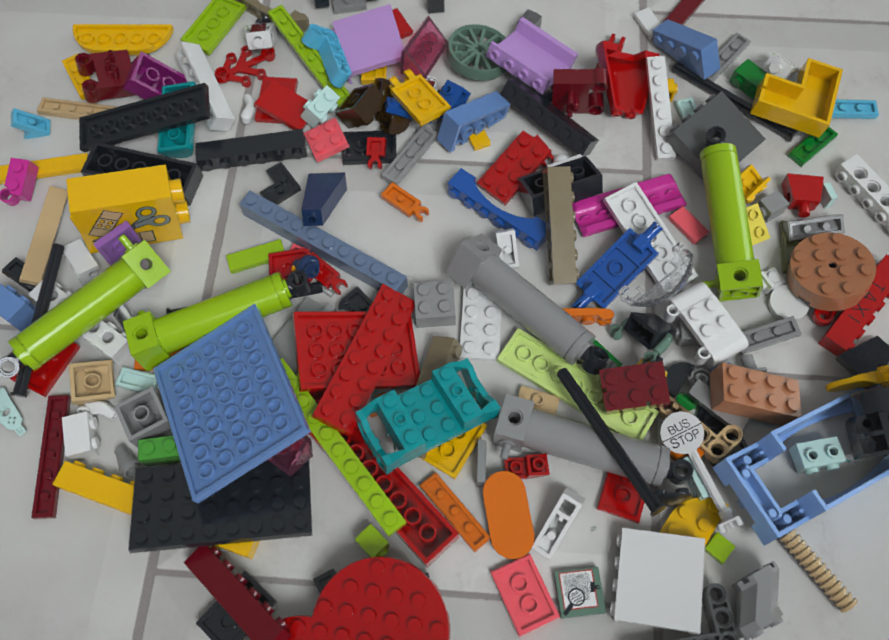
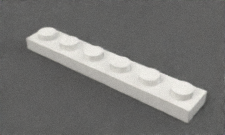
M665 56L647 57L645 61L656 161L674 160L676 158L675 149L666 140L671 134L669 131L673 126Z

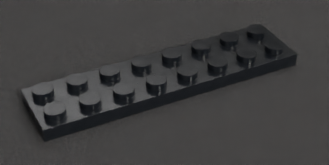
M201 83L80 117V150L83 152L91 151L95 142L114 145L210 119L209 87L206 83Z

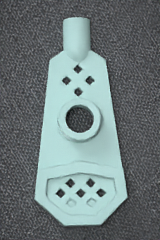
M4 387L0 388V423L8 430H15L21 436L26 432L21 425L23 418ZM9 409L10 413L4 416V411Z

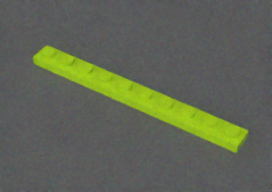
M281 358L311 433L387 536L390 537L406 525L407 522L340 433L311 417L318 404L309 392H299L297 376L285 360Z

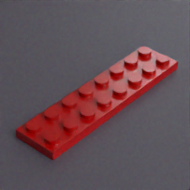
M382 284L311 416L312 418L349 437L351 436L357 424L356 412L366 406L415 308L414 300Z

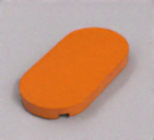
M496 472L486 480L483 487V499L491 543L499 555L507 559H518L525 556L534 544V530L525 485L512 472Z

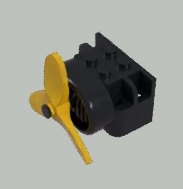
M889 362L876 364L877 371L858 374L825 386L827 392H839L881 384L880 387L854 392L849 396L854 416L846 421L845 428L854 460L889 454Z

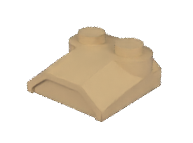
M112 360L69 364L72 404L81 406L86 403L116 398Z

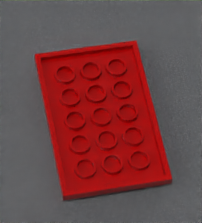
M293 312L292 320L299 392L326 390L367 312ZM411 316L374 389L416 387L420 370Z

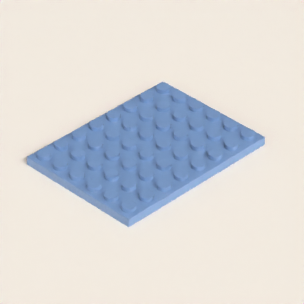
M255 304L153 368L192 500L196 503L203 501L311 432L262 314Z

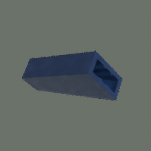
M345 172L308 174L301 209L304 226L324 225L347 191Z

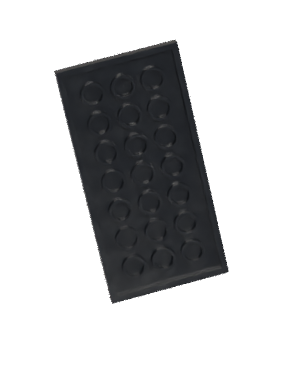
M309 453L272 456L199 503L192 500L182 464L135 469L128 547L130 553L313 536Z

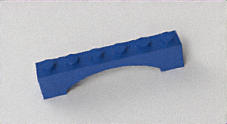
M461 168L448 182V193L452 198L460 200L467 208L475 210L482 218L489 219L498 228L504 230L514 228L516 238L521 240L528 248L538 251L546 241L545 221L537 216L534 219L515 216L496 207L479 191L476 186V177Z

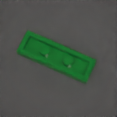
M828 127L820 138L810 135L789 152L788 157L802 167L838 136V133Z

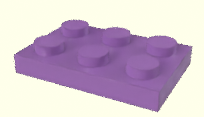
M127 221L116 226L111 232L93 243L110 266L119 260V257L127 250L118 240L120 236L125 234L133 245L141 242Z

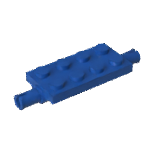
M655 221L640 234L629 228L577 280L575 284L582 290L583 294L571 306L573 308H585L592 301L601 308H607L659 255V252L651 246V241L663 228L660 225L657 226L658 223Z

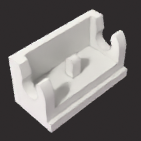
M81 239L64 246V258L82 285L99 274L96 271L99 269L98 264Z

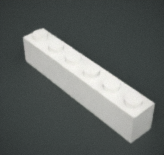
M181 41L175 56L187 82L194 81L197 85L206 83L209 87L210 119L205 120L209 130L228 132L235 121V117L201 46Z

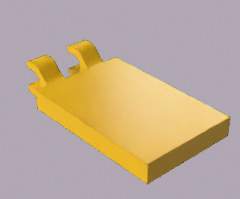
M411 69L403 71L404 75H406L404 78L405 82L400 83L395 76L388 79L391 83L389 88L392 96L420 126L444 115L447 110H451V106L421 74L415 76Z
M483 423L428 451L425 459H420L456 480L488 426Z

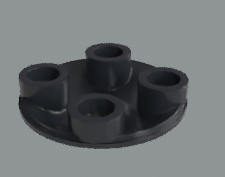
M686 487L675 489V492L667 493L666 490L654 491L660 502L667 507L679 505L692 498V494L689 493V489Z

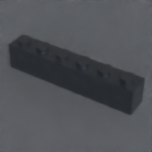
M508 79L500 93L502 97L576 154H581L584 157L591 153L599 139L520 79Z
M303 129L195 143L196 162L201 171L228 169L230 167L308 157Z

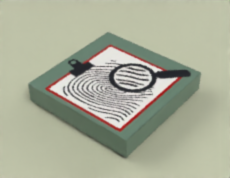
M598 567L554 572L561 619L606 614Z

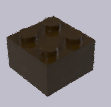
M373 83L354 88L335 114L348 129L358 128L363 125L367 126L374 120L373 116L382 110L383 104L387 99Z

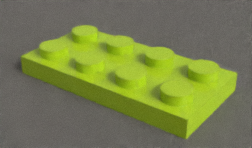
M212 0L180 40L199 44L203 53L210 56L246 11V6L235 0Z

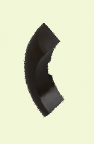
M375 78L374 85L384 97L393 98L389 85H391L389 80ZM385 102L382 110L375 114L376 121H380V128L389 134L404 132L411 122L406 117L386 112Z

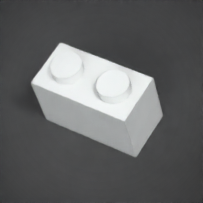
M87 411L62 417L65 457L74 462V460L80 461L99 456L100 440L96 433V429H98L97 418Z

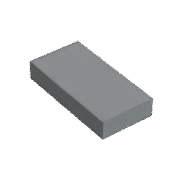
M478 440L477 487H484L486 482V440Z

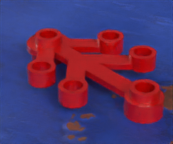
M248 46L241 48L238 61L235 53H228L223 67L215 70L214 76L217 82L224 84L232 81L241 83L245 88L250 87L252 84L250 77L235 75L237 73L257 76L258 80L262 81L263 76L267 77L265 69L250 67L265 60L272 62L276 57L274 48L261 49V55L246 61L247 57L252 55V50H249ZM237 62L236 66L231 68V65Z

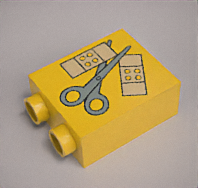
M166 164L66 179L69 211L90 254L99 252L93 243L125 221L131 225L140 240H146L148 244L183 239L181 224L191 222L181 179L170 180Z

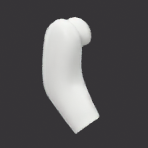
M245 94L243 100L246 107L240 117L242 123L249 124L255 116L257 108L254 107L256 102L250 94Z
M105 401L86 403L77 409V413L87 411L92 416L101 414L111 420H115L118 417L115 408Z

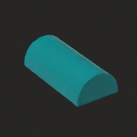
M193 81L162 86V94L197 84ZM195 123L159 132L157 152L171 158H188L192 156Z

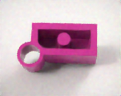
M11 158L4 184L7 188L0 191V200L9 206H16L20 200L31 202L39 167L29 160Z

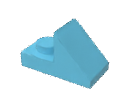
M13 108L11 111V127L24 130V139L50 135V119Z

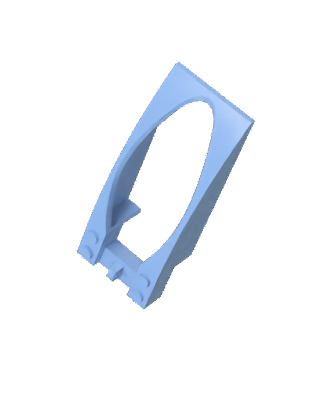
M880 384V385L871 386V387H869L868 389H870V388H875V387H880L881 384ZM857 388L770 432L758 442L723 459L713 467L723 485L727 486L730 484L740 499L737 503L741 509L746 508L754 520L755 524L751 525L764 546L889 475V454H887L866 476L843 492L822 500L817 491L812 490L792 503L780 508L756 473V470L786 450L782 442L796 432L825 419L853 413L849 399L850 394L866 390L867 388Z

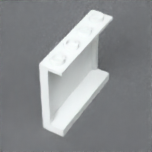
M622 528V534L617 535V547L621 549L620 556L615 557L614 568L619 570L618 579H613L612 592L616 593V602L611 601L610 615L614 616V621L699 635L701 628L705 538Z

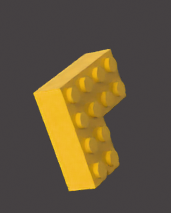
M808 58L798 72L796 83L766 73L757 87L750 114L820 138L830 126L843 69Z

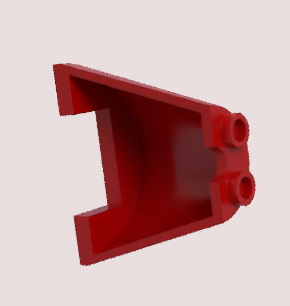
M601 41L596 45L595 51L599 67L607 70V89L605 91L611 116L619 117L623 115L625 119H635L636 115L643 114L649 94L645 60L647 57L659 56V53L645 50L633 55L618 51V44Z

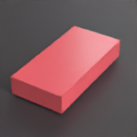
M684 206L668 218L694 245L709 233Z

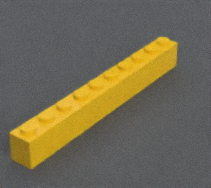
M74 460L73 464L64 461L52 485L129 515L132 514L134 481H130L127 484L123 482L124 478L114 474H111L110 477L105 476V471L95 467L92 470L86 469L87 465ZM260 541L214 546L252 560Z

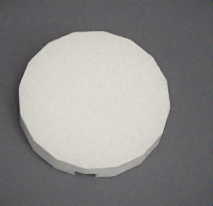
M787 284L780 285L772 291L769 296L768 307L770 312L779 320L794 316L797 322L808 312L809 302L800 296L797 298Z

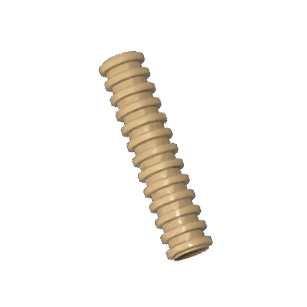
M796 529L781 536L779 541L785 543L784 547L790 549V554L793 553L795 555L794 558L799 560L800 565H804V570L810 572L809 576L815 578V583L818 582L820 584L819 587L821 589L824 588V593L830 595L829 599L835 601L834 605L840 607L841 613L848 612L857 604L858 600L852 598V593L847 592L845 586L842 587V582L836 580L837 576L831 574V569H827L826 564L821 563V558L815 556L816 552L810 550V545L807 546L805 544L806 541L801 540V535L795 533Z

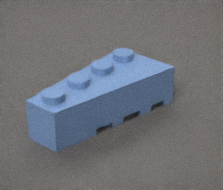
M668 19L652 30L653 41L657 47L702 79H707L720 69L716 38Z
M495 91L466 104H461L454 109L447 110L443 115L437 140L451 153L459 143L463 145L468 142L467 138L473 133L478 135L485 127L490 128L504 119L509 110L510 103Z

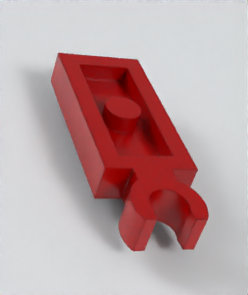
M311 252L325 263L314 279L320 282L327 290L332 286L334 292L337 295H341L338 286L343 285L347 288L346 281L339 279L341 277L339 272L314 252Z

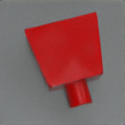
M787 173L781 183L784 198L790 203L787 208L798 210V216L801 218L809 217L810 211H814L821 201L824 177Z

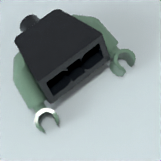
M631 312L630 316L621 322V325H612L610 328V336L614 335V340H620L622 338V331L625 330L647 349L653 351L644 354L643 364L650 360V363L656 362V357L661 356L673 340L674 328L672 324L667 323L656 314Z

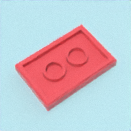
M531 554L490 572L519 637L560 617Z

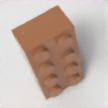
M724 362L710 372L712 410L779 426H784L802 416L798 380Z

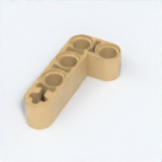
M670 397L671 403L666 407L667 410H664V407L658 408L659 416L663 420L672 413L679 411L691 413L673 397ZM702 423L706 439L703 440L699 448L704 451L705 454L703 456L712 463L718 464L739 446L743 436L742 430L736 425H728L716 435ZM734 434L737 439L734 441L729 440L726 435ZM719 448L723 454L715 455L711 449Z

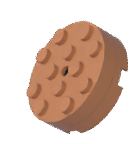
M819 233L805 238L794 248L787 269V283L797 298L800 296L810 303L809 306L824 311L846 310L857 305L867 295L875 278L876 263L871 252L858 240L841 233Z

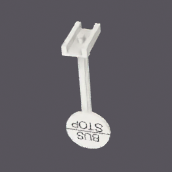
M679 411L672 413L665 418L661 425L660 435L662 442L675 453L689 454L719 510L718 515L722 522L718 527L721 533L728 532L725 526L729 524L730 528H734L733 521H736L739 526L743 525L744 522L741 516H734L730 507L727 508L697 452V449L704 440L702 423L689 412Z

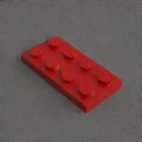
M523 130L479 179L477 186L506 206L519 191L518 178L535 173L549 157L551 149Z

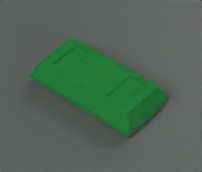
M680 392L677 395L676 401L688 411L697 407L698 404L689 398L686 393Z

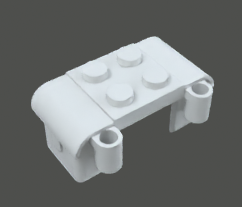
M700 282L667 300L671 304L667 307L663 319L668 323L674 321L676 325L682 319L702 347L694 356V362L697 365L705 364L711 370L722 362L725 363L732 359L737 353L748 347V341L743 332L705 283Z

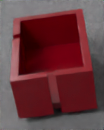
M663 361L599 370L601 393L604 392L602 399L605 415L645 410L647 407L646 402H650L648 405L649 409L667 407L671 403Z

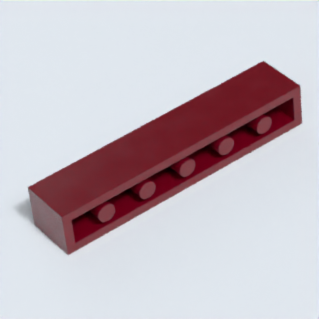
M214 545L211 547H198L183 562L251 640H289L292 637L287 630L289 625L280 616L276 618L272 614L275 611L273 607L266 601L262 603L259 600L261 597L260 593L252 586L248 588L245 585L248 582L247 579L239 572L235 574L232 571L235 568L234 565L226 558L222 560L220 558L222 555L221 551Z

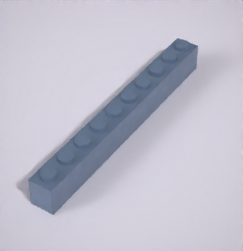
M250 190L239 203L244 216L292 243L309 249L310 252H314L321 259L378 291L382 284L401 294L407 289V276L316 226H304L302 218Z

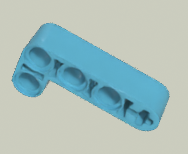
M310 24L301 41L307 47L319 51L330 82L335 87L342 88L352 73L338 36L330 29Z

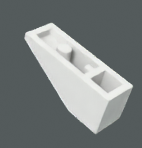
M566 488L535 540L532 549L551 559L583 505L585 498Z

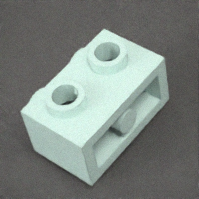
M327 85L323 90L319 88L313 95L315 99L313 101L309 99L303 106L305 110L300 117L312 128H315L319 122L323 124L329 117L327 113L329 111L332 113L338 107L336 102L340 99V96Z
M837 436L797 443L789 449L797 474L805 472L806 475L819 473L820 469L825 468L827 472L839 469V465L846 461Z

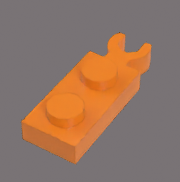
M393 182L381 194V198L409 218L414 214L419 222H423V217L420 214L425 213L429 215V209L421 206L420 200Z

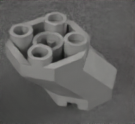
M774 561L764 565L762 569L751 572L731 585L737 593L735 624L739 639H755L764 633L762 628H772L783 622L781 618L783 613L778 607L779 568Z

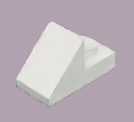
M514 228L495 231L496 245L502 249L499 258L511 268L519 267Z

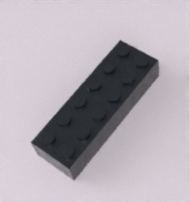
M99 142L94 143L81 170L83 176L166 164L170 180L181 179L184 197L188 206H191L203 178L197 163Z

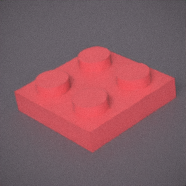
M336 117L304 133L317 162L350 147Z

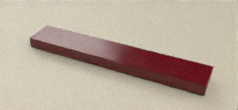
M69 395L48 396L32 519L56 518L60 488L52 484L63 465L65 448L62 417L69 416L71 396Z

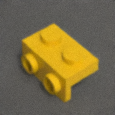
M752 164L746 166L740 172L746 204L752 202L756 198L755 195L766 189V184L771 180L769 176L762 178Z

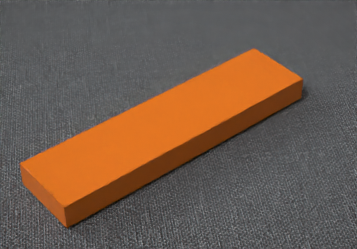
M436 472L419 485L474 553L491 539L490 535Z

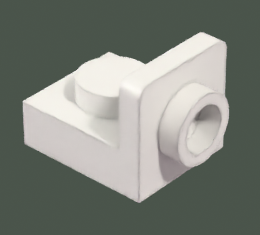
M775 267L766 272L761 271L763 281L762 292L765 296L778 286L786 283V280Z

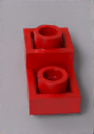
M533 454L502 460L504 471L516 474L521 480L550 475L547 454Z

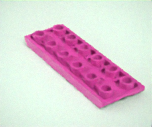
M671 174L638 183L658 215L687 206ZM623 188L572 203L576 214L575 221L583 238L619 227L603 200Z

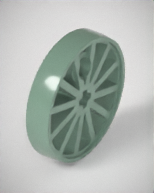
M470 24L456 29L449 38L446 49L447 60L456 72L469 79L486 81L498 78L506 70L487 58L486 54L492 41L499 44L506 37L498 30L486 25ZM476 36H480V42H478ZM484 38L489 39L485 43H483ZM471 63L472 65H474V68L469 67L467 65ZM478 66H483L484 70H483V69H477V67H478Z

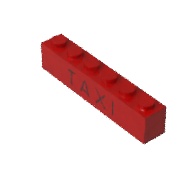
M886 254L877 263L875 278L867 295L854 307L842 310L818 342L819 345L838 357V355L854 348L855 344L853 341L861 338L865 333L864 326H869L876 318L873 315L875 311L879 312L886 304L883 300L885 298L889 299V255Z

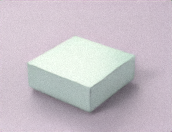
M830 182L824 183L822 188L821 203L824 209L830 208L838 198Z

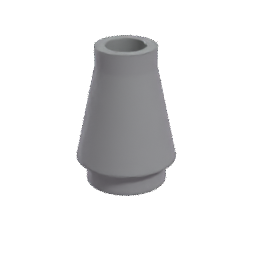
M119 446L115 449L114 453L117 458L120 474L125 477H132L135 475V469L140 468V462L126 446Z

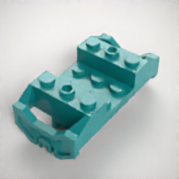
M466 358L462 361L450 362L432 371L430 380L402 394L397 395L395 390H392L374 399L356 412V422L363 440L368 444L371 452H373V457H376L378 466L387 475L393 469L490 419L497 418L501 407L487 393L477 378L473 365ZM461 371L465 384L463 383L457 372ZM377 413L386 428V436H390L394 443V450L396 452L387 454L382 449L379 439L375 437L368 423L367 417L370 414Z

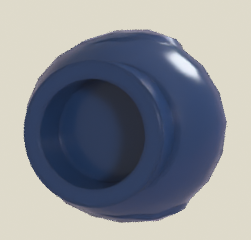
M305 255L301 259H296L292 264V272L296 270L304 271L308 278H315L320 271L319 260L312 255Z

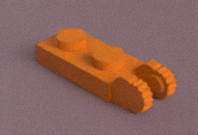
M562 308L583 325H591L593 323H597L600 326L609 325L614 317V312L606 308Z

